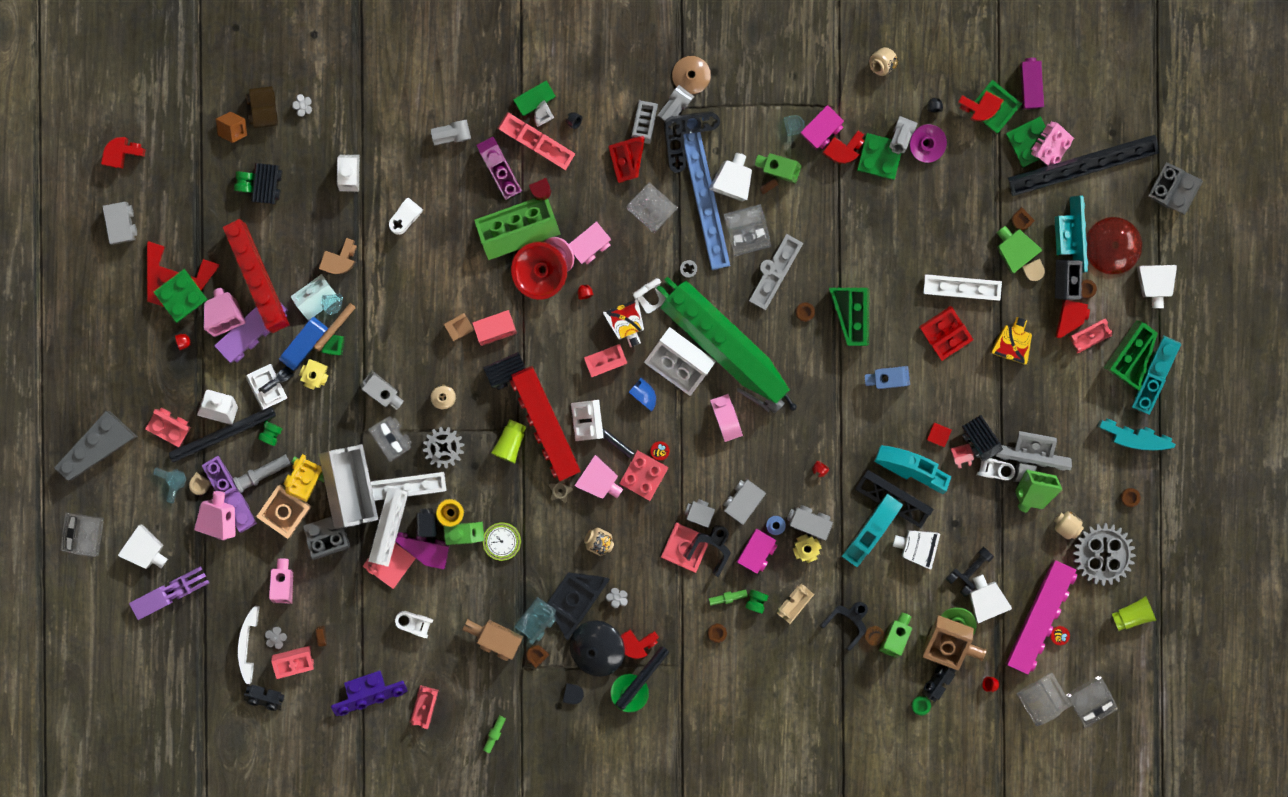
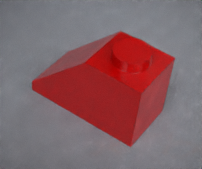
M1063 300L1055 338H1062L1084 324L1085 320H1088L1090 309H1087L1088 304Z

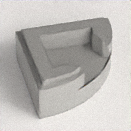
M545 100L537 106L534 113L537 127L554 118Z

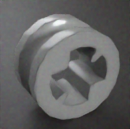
M686 260L681 264L680 272L685 277H693L697 272V265L691 260ZM688 263L689 266H694L692 274L683 271L685 264Z

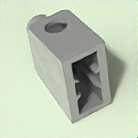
M373 371L360 384L362 390L385 407L390 404L397 410L404 402L396 395L397 390ZM383 390L388 392L386 396L381 395Z

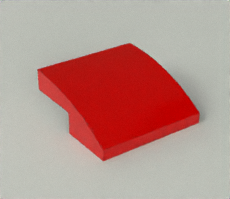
M952 306L919 326L941 361L973 341L972 336Z

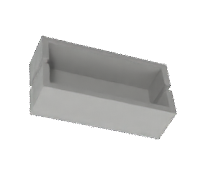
M363 444L319 453L334 529L378 520Z

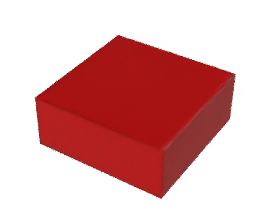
M934 422L927 440L945 447L952 430Z

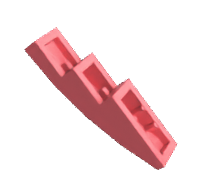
M508 112L497 128L564 170L567 169L575 156L574 152Z

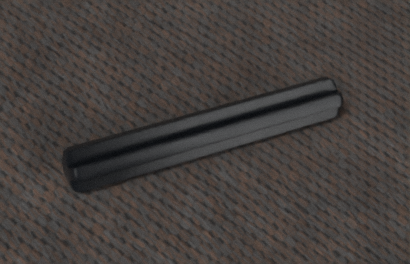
M661 646L616 702L617 707L622 710L626 708L669 654L665 647Z

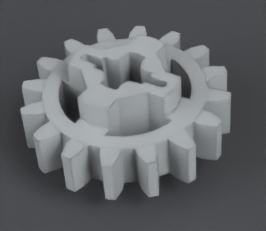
M440 427L439 432L433 429L434 435L427 434L429 441L423 442V444L427 445L423 452H428L425 458L432 459L431 465L437 462V468H440L442 464H444L445 468H448V463L454 466L455 459L461 460L458 455L464 454L460 447L465 446V444L459 442L462 436L456 437L457 431L455 430L451 433L450 427L446 431ZM439 435H448L445 440L436 438ZM453 440L456 442V452L452 449ZM447 443V448L450 452H441L439 444ZM431 444L435 445L436 448L434 455L431 451ZM443 455L451 457L449 460H439Z

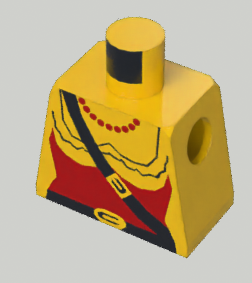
M1016 317L1013 327L1005 325L990 353L1027 365L1032 337L1031 333L1024 331L1027 320Z

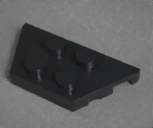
M568 572L547 602L548 608L567 640H569L610 579L608 577Z

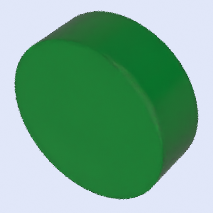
M917 696L913 699L911 707L914 713L923 716L929 713L931 703L928 698Z

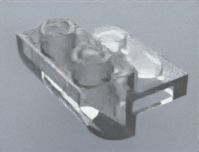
M650 182L626 207L630 213L654 234L678 208Z
M1052 672L1017 693L1036 726L1051 721L1071 706L1070 701Z

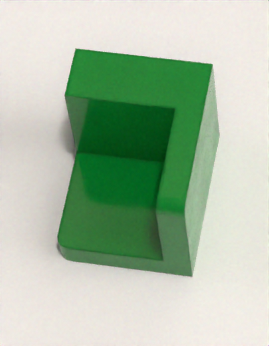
M333 335L324 345L321 353L342 356L345 337Z

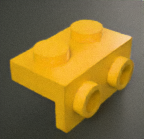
M302 454L300 459L295 460L292 467L294 471L292 475L287 476L284 485L286 486L287 494L307 502L322 473V468L306 460V455Z

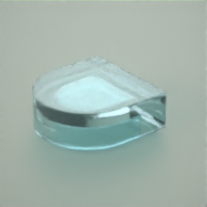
M792 115L783 118L787 137L800 134L803 131L805 124L800 116Z
M322 295L323 310L330 315L339 312L342 307V295Z

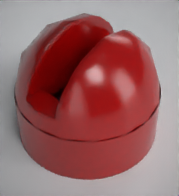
M581 285L577 290L579 300L594 296L589 285Z
M186 334L175 336L179 350L185 349L190 345V338Z
M817 461L812 468L813 474L819 473L817 477L825 476L830 470L820 461Z
M985 677L982 687L986 692H995L999 688V681L994 677Z

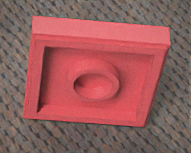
M676 522L661 558L696 573L709 543L700 542L690 561L687 560L683 555L699 532Z

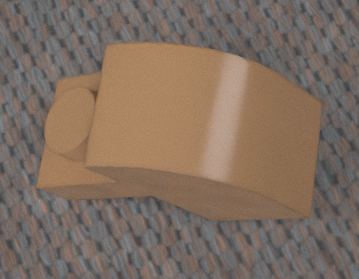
M346 238L340 256L325 251L319 269L332 274H344L351 270L356 263L349 259L350 256H354L356 251L355 241Z

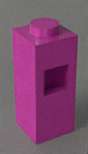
M1025 58V62L1020 63L1023 110L1040 109L1044 107L1042 62L1036 61V58Z

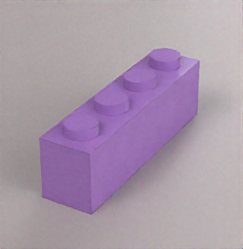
M281 303L284 313L288 312L285 306ZM257 307L244 318L245 324L232 329L215 345L230 363L234 361L238 363L245 356L244 352L248 348L252 350L259 343L257 339L262 335L267 336L270 333L266 329Z

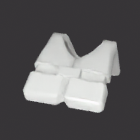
M658 278L633 293L634 298L638 299L646 313H651L660 307L666 299L656 289L661 283ZM652 288H655L659 297V302L656 305L649 304L642 296Z

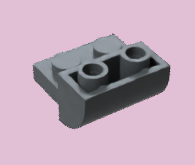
M1166 162L1149 197L1164 207L1171 208L1185 215L1203 181L1185 172L1183 169Z
M332 516L303 526L313 560L350 548L345 528L334 529Z

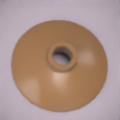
M687 56L680 59L674 66L672 73L675 86L680 85L690 94L702 92L708 86L711 77L707 63L696 56ZM688 72H695V77L690 78Z

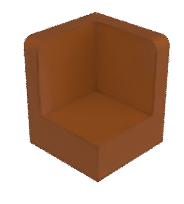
M228 112L216 118L217 132L220 137L233 143L247 136L245 119L239 115Z

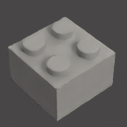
M747 479L744 482L740 480L735 487L737 491L733 497L729 496L723 504L725 506L724 511L742 524L746 522L766 494Z

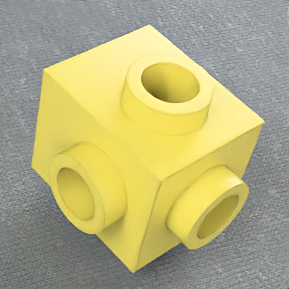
M309 359L307 365L302 366L299 376H302L300 381L305 382L303 386L313 390L315 387L320 388L321 385L324 386L328 379L326 374L328 366ZM312 372L316 373L315 379L311 377Z
M807 534L796 538L797 542L794 543L795 548H793L797 559L801 558L802 562L806 560L807 563L818 559L819 549L822 548L817 538L813 539L812 535L808 537ZM807 545L811 547V551L808 553L804 551V547Z

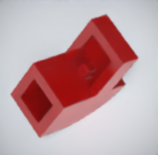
M986 91L979 104L963 95L957 104L960 105L959 108L964 112H973L970 120L982 122L990 119L997 113L1003 99Z
M858 130L848 145L834 137L822 154L838 164L850 163L859 156L854 151V148L858 150L864 142L862 139L864 134Z
M118 137L106 145L101 164L123 169L126 154L145 157L146 149L141 148V144L130 142L128 146V138Z
M631 629L621 634L625 645V655L631 658L647 656L648 654L644 648L648 647L650 649L658 643L657 639L659 638L655 630L640 641Z

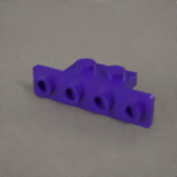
M377 671L345 682L348 700L331 705V709L335 716H344L351 711L364 709L368 705L382 703L385 699L399 697L403 693L408 692L404 681L385 686L381 671Z

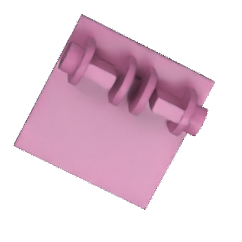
M1051 121L1050 124H1047L1043 133H1041L1045 140L1037 139L1040 143H1035L1031 149V155L1041 159L1047 166L1059 163L1066 150L1071 146L1074 138L1058 123Z

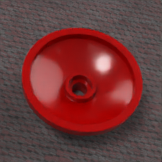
M545 242L529 243L523 246L514 256L511 266L512 279L518 290L525 296L538 300L547 299L556 295L564 286L567 278V265L561 252L553 245ZM542 266L546 268L545 273L541 271Z

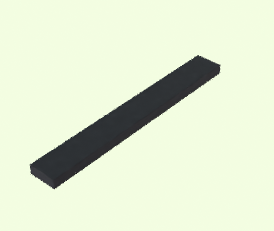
M1151 135L1008 177L1010 193L1012 196L1159 154L1157 137Z

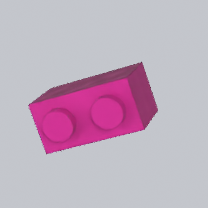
M827 105L806 126L800 135L816 150L818 147L823 149L830 142L828 137L832 133L836 136L843 129L841 124L844 120Z
M755 529L737 562L757 574L759 570L763 572L768 563L766 561L768 554L772 555L777 548L775 544L776 539Z

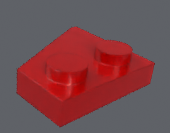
M644 136L608 146L618 183L638 178Z

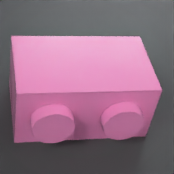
M595 222L569 245L574 256L581 264L584 262L589 264L596 258L594 256L599 250L603 252L610 246L611 238Z

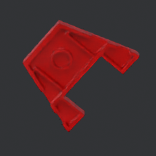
M148 241L147 301L164 307L154 291L179 272L161 267L160 262L165 246ZM205 259L202 260L197 278L191 276L200 290L209 282L213 274L220 267V264Z

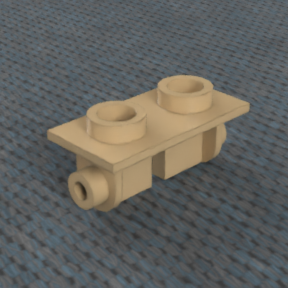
M803 584L797 585L790 595L791 599L786 600L778 608L777 614L791 624L815 594Z

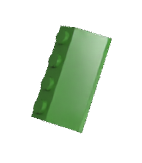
M534 198L474 220L488 260L517 251L529 243L541 242L561 235L548 199L539 201Z

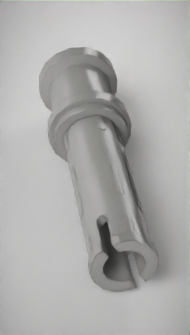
M285 454L254 471L248 470L247 474L239 478L235 477L233 480L239 492L243 493L244 489L252 485H258L260 480L290 466L291 463Z

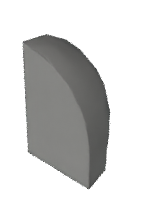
M1017 463L1014 482H1020L1026 470L1036 471L1037 467Z

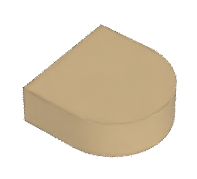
M1040 259L1022 266L1026 277L1031 281H1038L1044 276L1045 270Z
M196 472L189 483V488L192 493L202 495L208 491L212 484L210 480Z

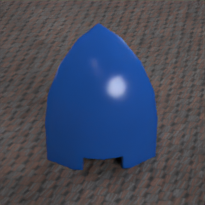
M640 378L629 393L650 411H653L656 406L655 391L645 380Z

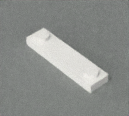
M925 275L923 294L1000 301L1002 281Z
M444 472L371 481L374 501L385 499L388 487L408 492V496L447 491Z

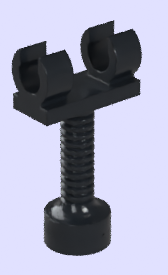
M985 547L979 550V558L975 560L965 573L962 574L955 568L946 577L950 584L958 576L967 583L960 590L964 597L976 587L969 581V577L976 572L985 561L990 562L994 558Z

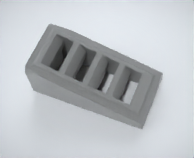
M639 100L632 138L644 136V143H651L658 104ZM642 108H643V109H649V110H653V111H652V113H649V112H643V111H641V110H642ZM640 116L651 118V120L640 119ZM638 125H647L649 128L639 127Z

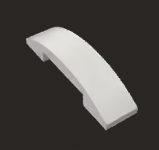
M254 606L249 612L239 636L238 660L246 684L252 683L254 663L246 662L250 626L258 625L259 606Z

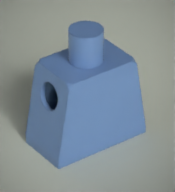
M908 366L876 369L875 374L865 375L866 386L876 385L877 389L910 385ZM883 375H888L889 380L884 382L882 379Z

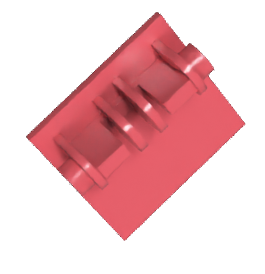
M637 450L619 484L651 501L669 467Z
M395 543L389 567L369 562V558L363 567L370 574L375 575L394 589L416 558Z

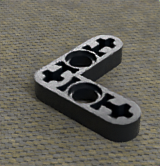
M708 111L672 116L665 120L664 134L667 164L673 172H682L686 167L683 134L715 130L720 124V119L716 113ZM710 116H712V118L715 119V121L712 122V125H710L708 122L702 123L703 127H701L700 117H702L703 121H708ZM696 119L697 125L694 128H688V120ZM672 122L678 125L674 128L676 135H673L672 129L669 128ZM673 140L680 142L678 149L673 150L670 148V143ZM671 154H677V159L681 162L677 168L672 165V163H675V156Z

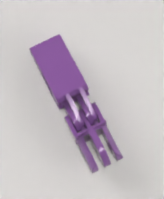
M201 566L169 582L171 585L167 587L163 585L130 602L129 604L137 620L173 602L172 599L176 597L180 599L209 584V581L206 580L193 588L191 586L192 583L206 577L205 573L191 580L187 579V577L201 571Z

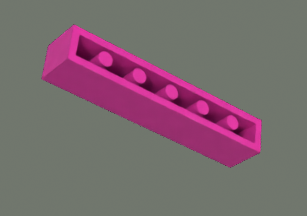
M1053 559L1005 664L1028 675L1030 671H1034L1037 665L1035 659L1038 654H1042L1045 647L1043 642L1046 636L1049 637L1053 630L1051 624L1054 619H1058L1061 612L1059 607L1062 601L1065 602L1069 595L1067 589L1070 584H1074L1077 578V574H1075L1076 569Z

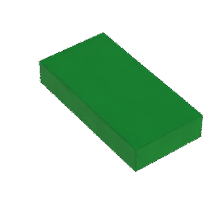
M546 80L513 100L521 114L525 116L534 111L542 101L545 100L547 103L556 98Z

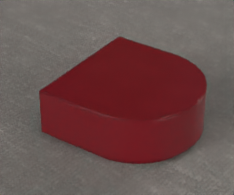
M547 178L529 185L536 200L543 201L550 197L551 187Z

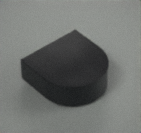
M567 683L563 702L569 704L580 703L584 697L583 689L579 685Z

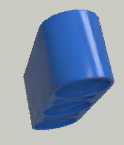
M313 316L283 352L279 360L292 371H295L312 351L313 346L328 330V327Z

